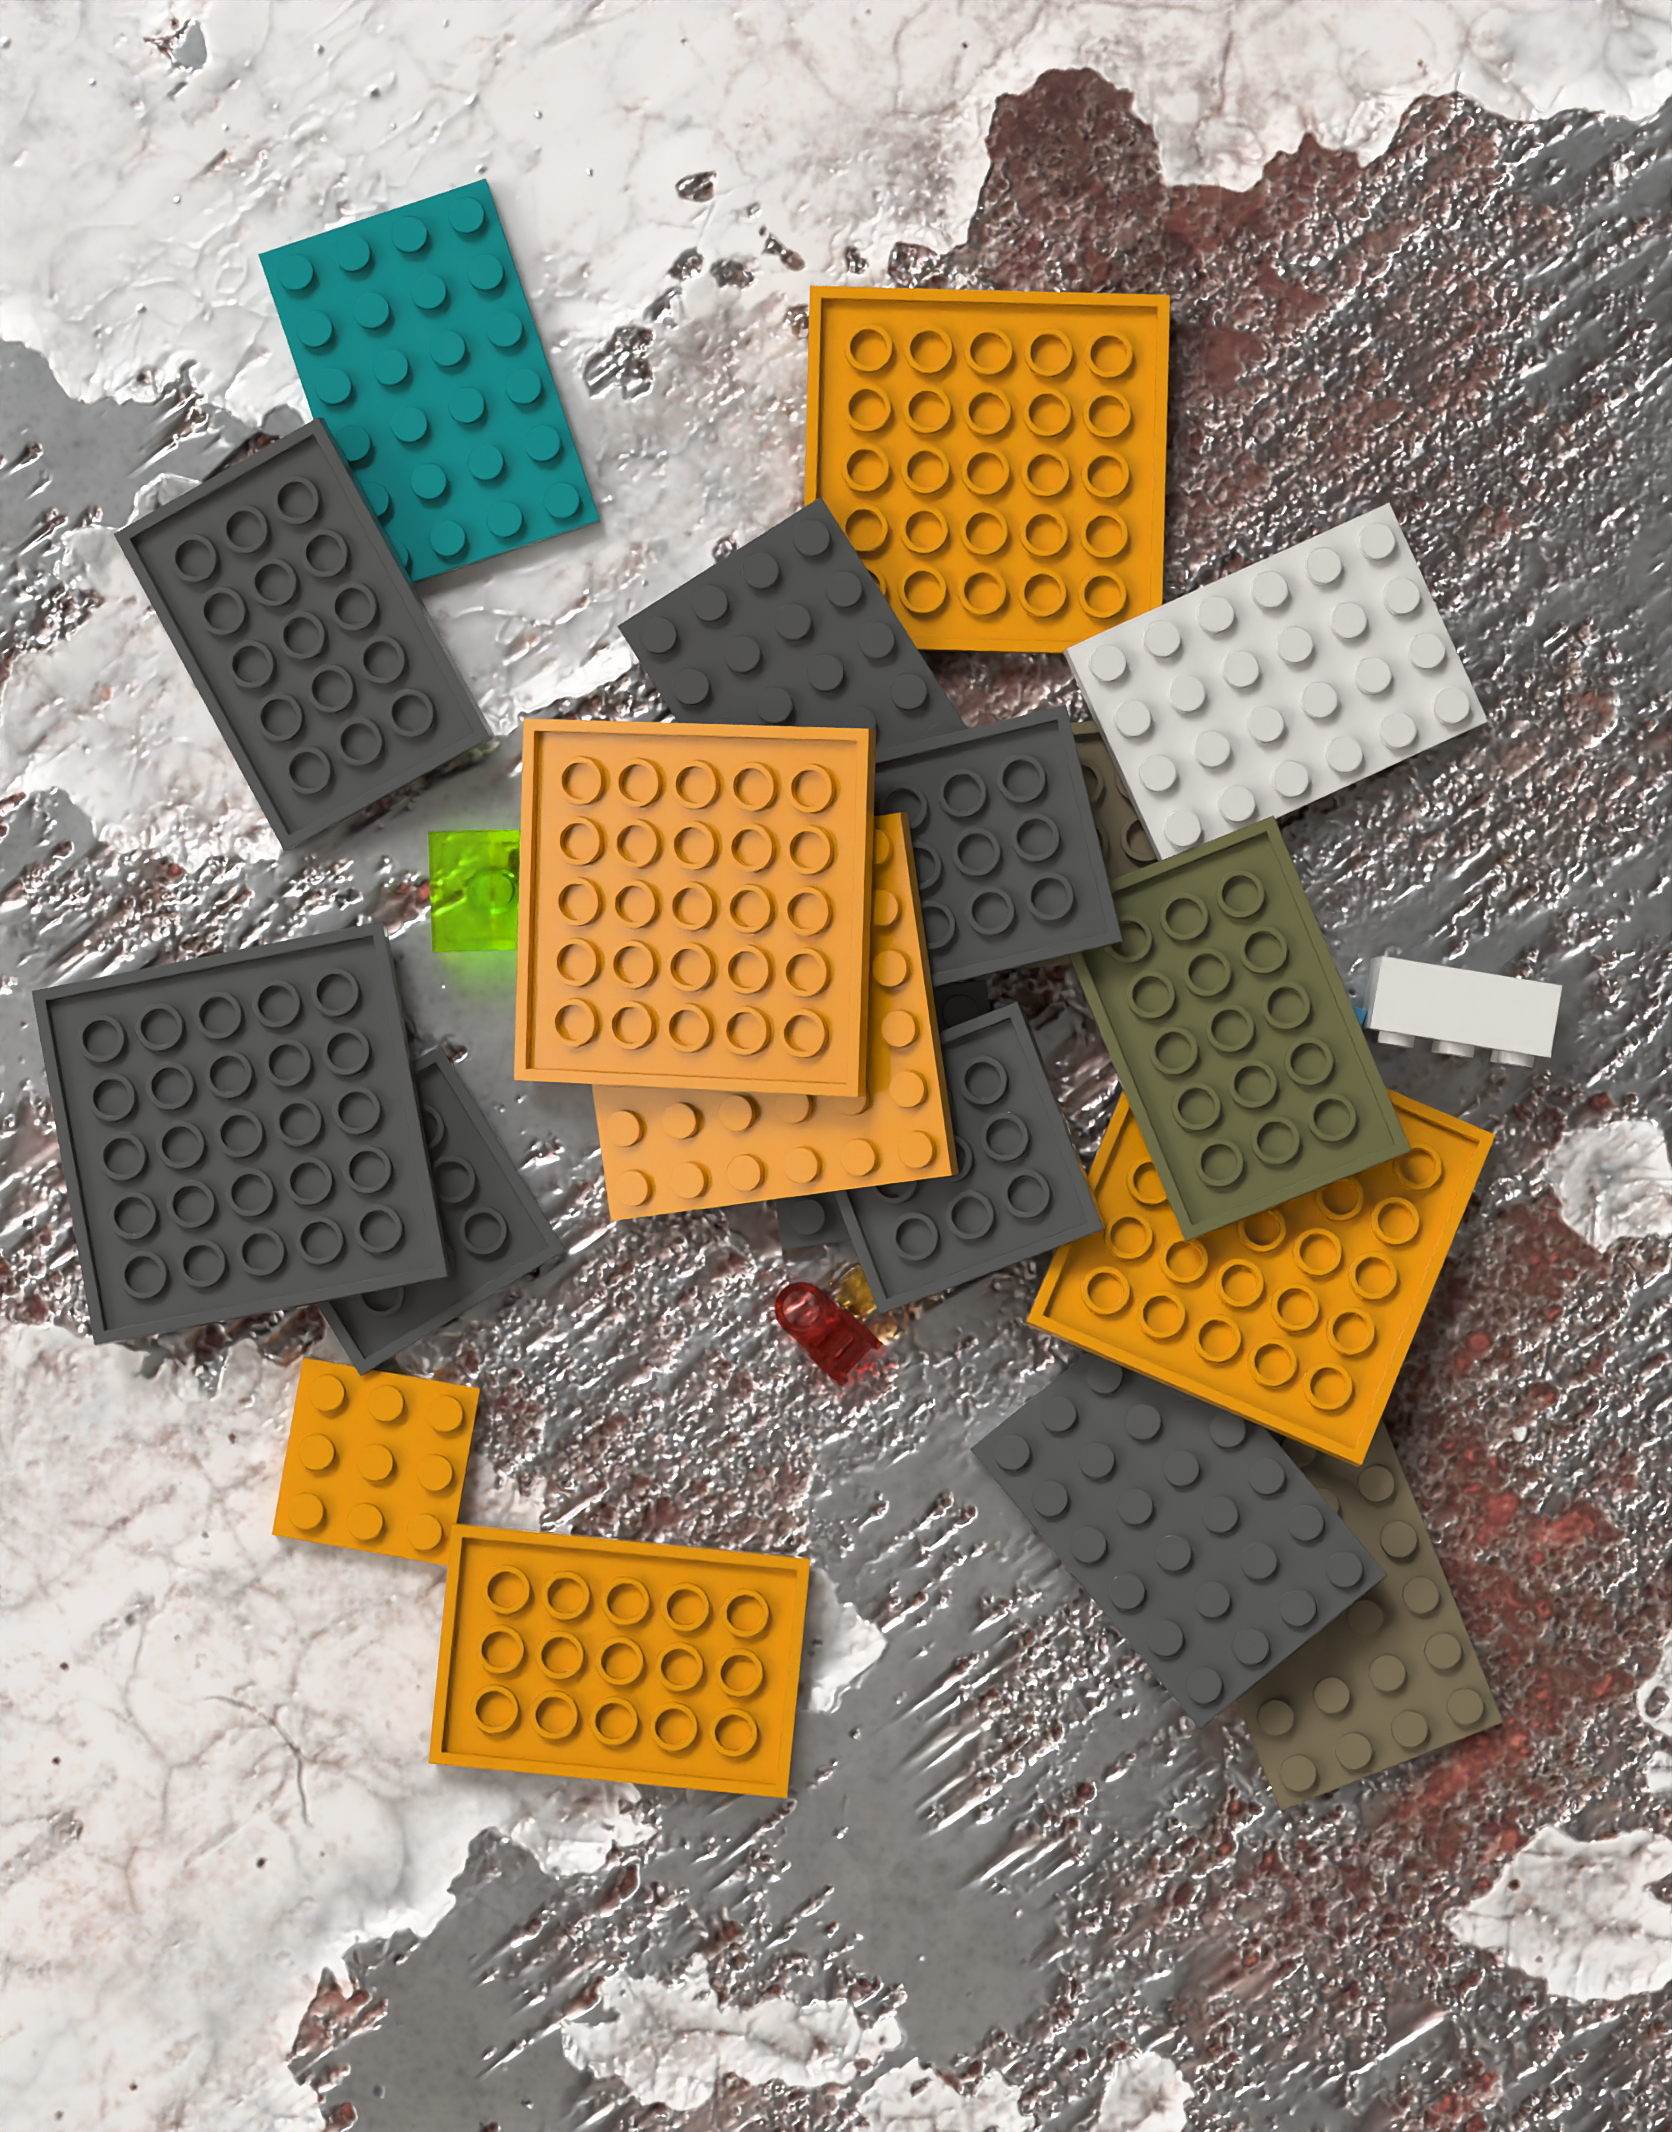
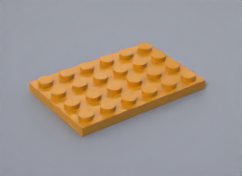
M452 1523L428 1763L787 1798L811 1557Z

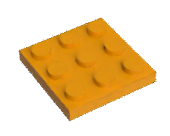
M303 1357L272 1535L448 1566L452 1523H458L481 1387L373 1368L360 1376L354 1365Z

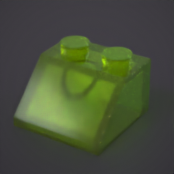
M521 830L428 831L433 953L517 951Z

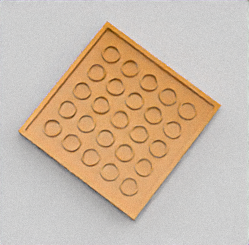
M810 286L804 507L820 497L823 499L918 651L1064 654L1063 650L1162 606L1170 295Z
M523 718L514 1080L842 1097L865 1096L876 729Z
M908 812L874 816L865 1096L842 1097L592 1084L611 1221L959 1174Z
M1386 1088L1410 1146V1153L1185 1243L1127 1098L1122 1090L1087 1174L1107 1229L1056 1248L1025 1325L1359 1467L1362 1465L1495 1134Z

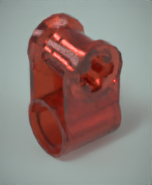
M800 1277L789 1279L781 1284L774 1294L772 1305L778 1323L805 1349L804 1352L841 1387H844L849 1382L847 1374L870 1349L879 1350L884 1344L846 1307L842 1308L818 1284L810 1279ZM794 1291H808L817 1300L816 1312L807 1321L795 1322L784 1314V1301ZM854 1337V1339L842 1350V1352L837 1357H834V1355L849 1341V1339Z

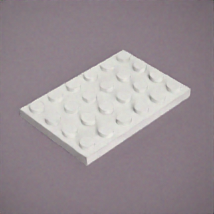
M1390 503L1063 650L1158 861L1273 815L1276 819L1488 722Z

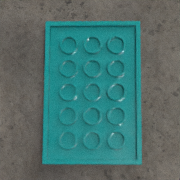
M486 178L258 254L313 420L318 417L325 419L413 584L601 522Z

